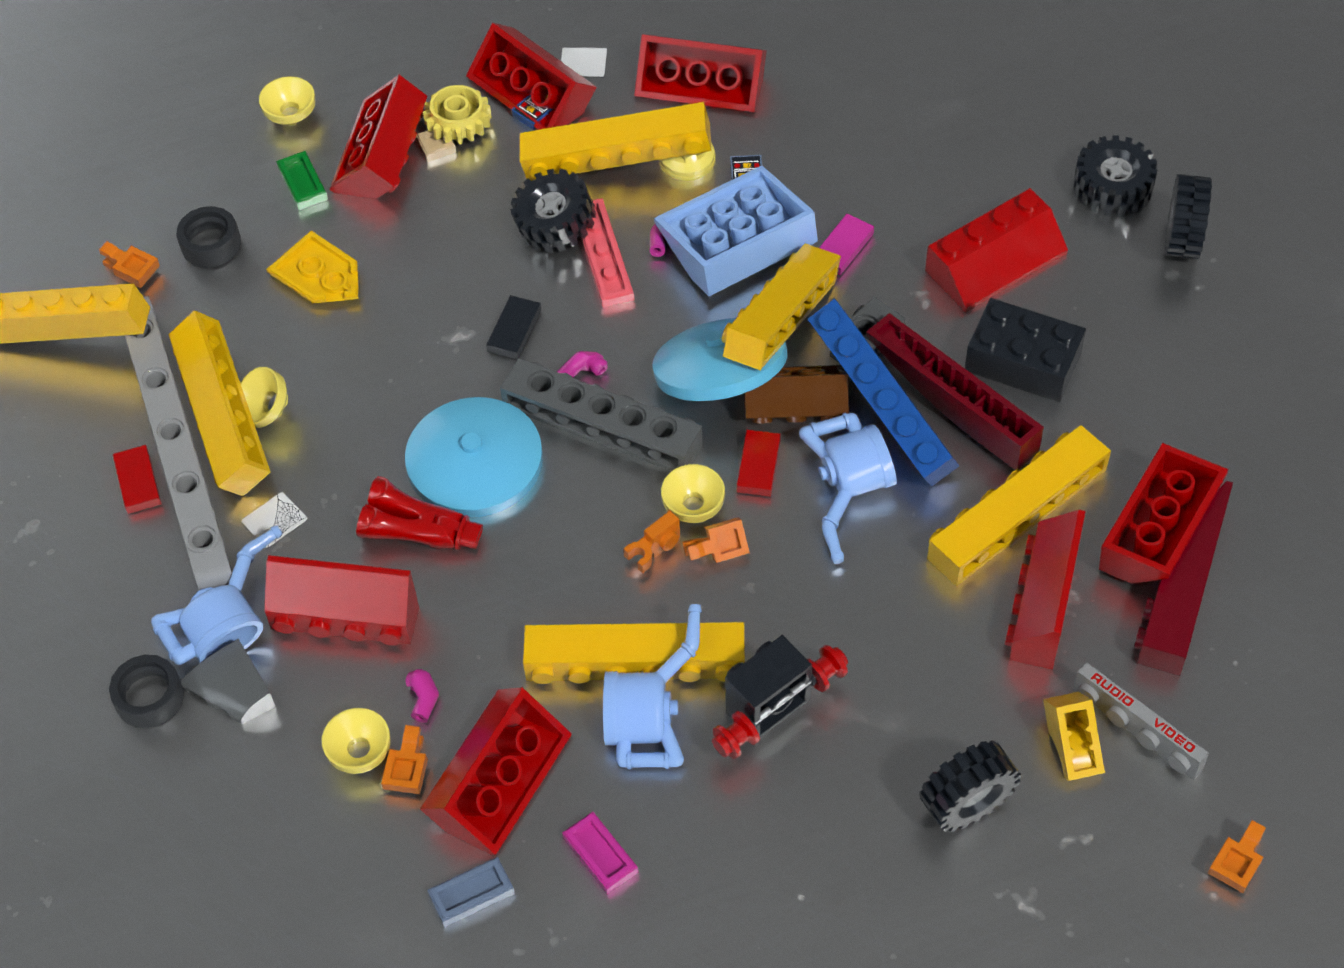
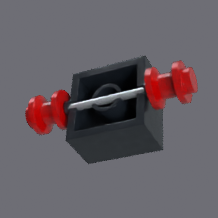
M782 634L773 642L767 641L757 649L755 655L745 663L739 662L735 664L725 677L726 713L732 719L733 724L727 728L721 725L713 728L714 738L712 739V744L717 752L725 758L729 756L732 759H737L741 756V745L745 742L751 745L757 744L760 738L811 700V686L820 692H825L830 687L828 679L832 676L840 679L848 674L846 667L848 660L845 654L838 647L832 648L829 645H824L819 649L820 658L814 662L811 659H806Z

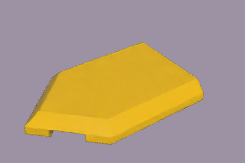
M312 230L266 269L267 273L311 303L359 299L357 260Z

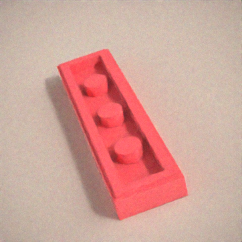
M603 198L593 200L596 211V218H592L594 221L593 228L586 227L588 235L584 239L580 238L602 307L634 301L632 286Z

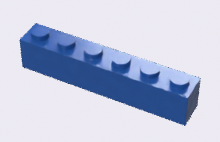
M834 298L810 316L808 321L923 478L933 486L957 469L959 464L837 300Z

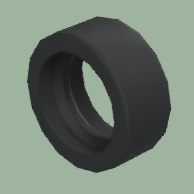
M215 206L197 208L186 214L177 226L176 237L184 258L195 266L207 268L227 263L237 254L241 245V236L233 215L224 208ZM218 228L227 232L220 241L211 245L200 246L191 243L192 238L196 234L206 229Z
M144 654L130 658L118 667L111 677L109 685L111 701L117 713L126 723L135 727L151 728L165 723L179 710L184 697V690L177 670L169 660L158 655ZM160 676L167 681V691L162 698L153 704L141 707L132 706L126 701V692L133 683L141 678Z

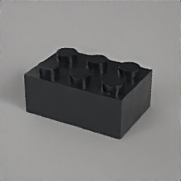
M990 298L967 346L965 369L972 374L1061 402L1081 355L1086 328Z

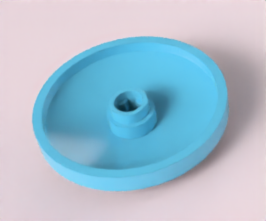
M736 318L703 323L679 333L658 350L652 364L655 380L663 392L682 400L713 401L734 397L763 385L783 368L788 355L786 342L761 370L723 357L725 343L721 341L722 334L727 323H732Z
M486 397L458 399L434 409L416 425L408 439L405 450L406 470L411 486L416 494L425 502L455 510L463 515H468L470 518L496 514L519 502L535 485L543 462L541 439L531 419L520 409L507 402Z

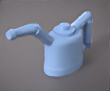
M846 412L842 413L841 416L824 421L811 422L799 430L800 438L822 459L823 466L818 468L821 479H827L831 487L836 486L839 492L827 515L822 519V532L831 553L830 558L834 564H840L844 561V553L841 552L836 529L850 499L881 488L893 487L897 484L890 453L877 426L872 424L862 428L858 416L855 413ZM845 428L850 432L830 438L826 442L818 437Z
M277 525L270 527L269 531L246 544L237 553V560L228 585L201 589L196 592L185 608L156 614L152 618L153 631L159 636L169 653L168 657L177 665H182L196 656L201 663L213 653L237 639L240 640L242 646L246 649L260 636L263 631V623L259 616L254 613L241 590L250 564L254 561V556L283 534ZM180 624L181 629L190 642L188 645L181 646L171 629V625Z
M699 604L689 605L685 643L683 642L681 647L656 672H605L603 688L605 745H616V762L620 767L627 769L665 767V769H669V767H680L684 762V756L671 727L672 715H678V700H671V691H666L665 683L691 657L694 658L696 656L695 653L700 643V613H702L701 605ZM662 742L665 752L632 753L631 744Z

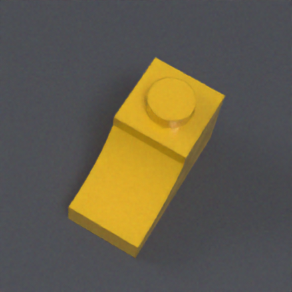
M1079 691L1043 699L1048 732L1057 748L1064 778L1071 781L1105 773L1092 699Z

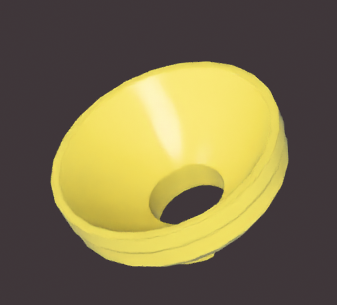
M281 77L269 82L262 89L259 95V105L264 116L272 122L295 125L304 120L315 107V92L312 85L302 78ZM289 107H295L299 109L298 112L293 115L282 114V112Z
M711 143L712 151L659 160L660 167L666 175L673 179L681 181L700 179L706 176L715 165L714 146Z
M258 367L250 371L240 384L255 428H262L278 419L287 406L286 383L284 378L271 368ZM274 395H276L274 404L269 411V402Z
M688 464L674 469L666 476L661 487V497L667 512L670 510L680 521L699 523L712 518L719 512L725 498V486L719 474L713 469L699 464ZM697 497L704 504L697 510H689L683 503L688 498Z
M352 708L340 712L327 723L322 735V748L326 758L336 769L351 774L364 773L377 767L387 756L391 744L390 731L386 721L375 711L366 708ZM357 742H366L370 745V750L364 757L354 758L349 754L350 747Z

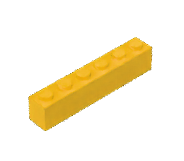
M704 102L520 133V163L526 179L529 178L531 181L536 179L534 175L541 172L543 176L548 175L547 170L554 169L556 174H559L560 169H565L570 175L572 172L577 174L712 151L710 122Z
M806 243L797 253L793 252L784 267L780 266L775 277L772 280L768 279L763 290L759 294L753 295L750 304L746 308L740 309L732 323H727L721 341L725 343L723 357L761 370L834 286L841 255Z
M134 283L0 293V344L144 334L150 306Z
M194 310L168 334L173 347V354L176 357L181 372V379L185 384L189 404L196 418L197 428L206 449L205 453L214 474V481L218 488L244 496L271 472L220 322Z
M1082 425L1071 433H1063L1056 440L1054 446L1046 452L1044 450L1038 452L1032 458L1030 464L1021 471L1019 469L1013 471L1003 485L996 490L994 488L988 490L978 504L971 509H963L957 515L954 522L945 529L943 527L937 529L928 541L927 560L957 587L1037 525L1039 521H1042L1107 470L1111 450Z
M744 622L700 623V643L695 653L696 656L694 658L691 657L670 679H680L684 682H695L699 679H718L725 682L728 671L739 662L745 663ZM688 623L525 625L523 666L526 681H534L539 684H548L552 681H571L581 684L590 680H604L606 671H617L619 673L656 672L681 647V644L685 643Z

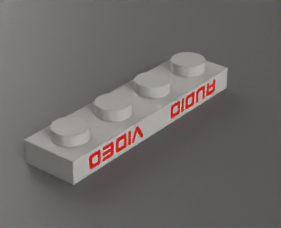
M1088 662L1077 672L1073 690L1079 691L1092 699L1093 705L1104 712L1114 725L1121 728L1124 727L1137 737L1142 746L1149 750H1154L1164 757L1177 772L1185 773L1193 780L1204 768L1209 752Z

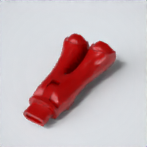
M377 476L370 487L368 505L365 504L359 514L356 535L358 538L412 541L440 550L453 549L454 546L455 550H460L462 546L476 549L482 535L483 524L472 522L468 515H463L455 510L412 497L398 489L387 478Z

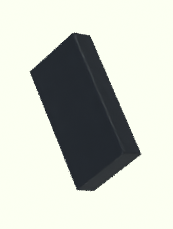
M510 295L486 344L487 352L518 360L541 312V303Z

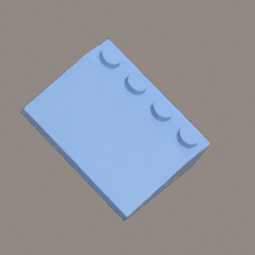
M762 165L654 218L656 226L692 281L708 296L720 292L781 261L793 252H798L805 243L812 245L818 242L814 211Z

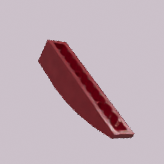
M887 314L866 331L868 339L916 390L960 429L1014 470L1020 469L1040 451L1044 426L892 314Z
M1225 481L1219 488L1170 577L1161 580L1155 599L1148 597L1142 618L1149 620L1147 629L1139 627L1134 648L1140 650L1137 664L1174 675H1181L1233 482Z

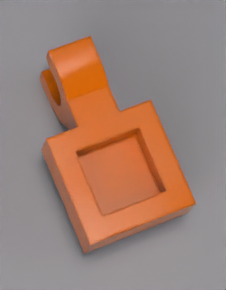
M106 241L99 249L100 254L106 256L102 261L104 266L113 269L115 276L129 283H134L139 288L147 282L160 266L158 258L132 245L125 252Z
M669 510L644 530L643 538L623 548L624 557L630 560L635 555L644 556L637 562L638 570L643 574L651 567L653 562L652 556L655 558L663 551L671 550L679 541V518Z
M739 517L706 526V538H695L682 542L685 556H689L691 561L712 554L713 560L718 563L750 553L742 520Z
M405 725L401 750L389 749L381 782L384 790L420 794L428 762L426 754L420 753L424 737L420 735V727Z
M1252 820L1239 843L1228 837L1212 863L1208 874L1244 893L1263 860V856L1254 851L1262 839L1266 827Z

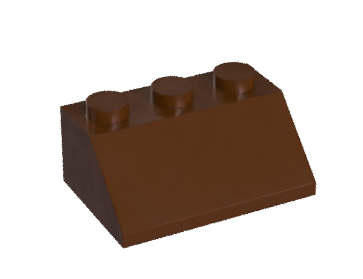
M841 365L783 367L768 382L744 393L746 419L752 418L753 423L765 424L772 423L773 418L786 417L787 422L796 423L807 421L808 416H820V420L824 421L841 416L845 412L849 413L848 374Z

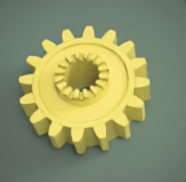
M464 85L447 86L432 94L430 102H425L424 123L428 132L434 131V138L436 140L445 136L446 143H449L452 139H457L458 144H462L464 138L472 142L474 141V134L483 136L484 128H490L492 116L491 107L488 105V98L481 97L480 91Z

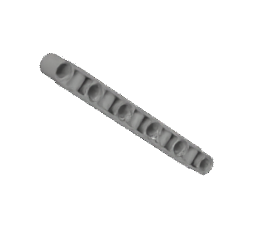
M149 295L144 296V299L150 306L144 334L125 335L184 543L199 590L228 585L232 575L230 562Z

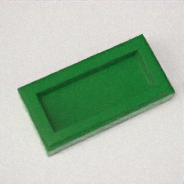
M306 151L276 161L280 174L298 210L328 200L327 193Z

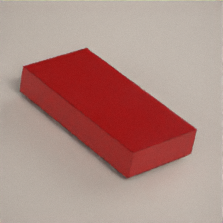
M746 431L737 481V493L771 497L781 441L780 433Z
M146 444L114 453L113 459L127 513L130 514L162 505Z

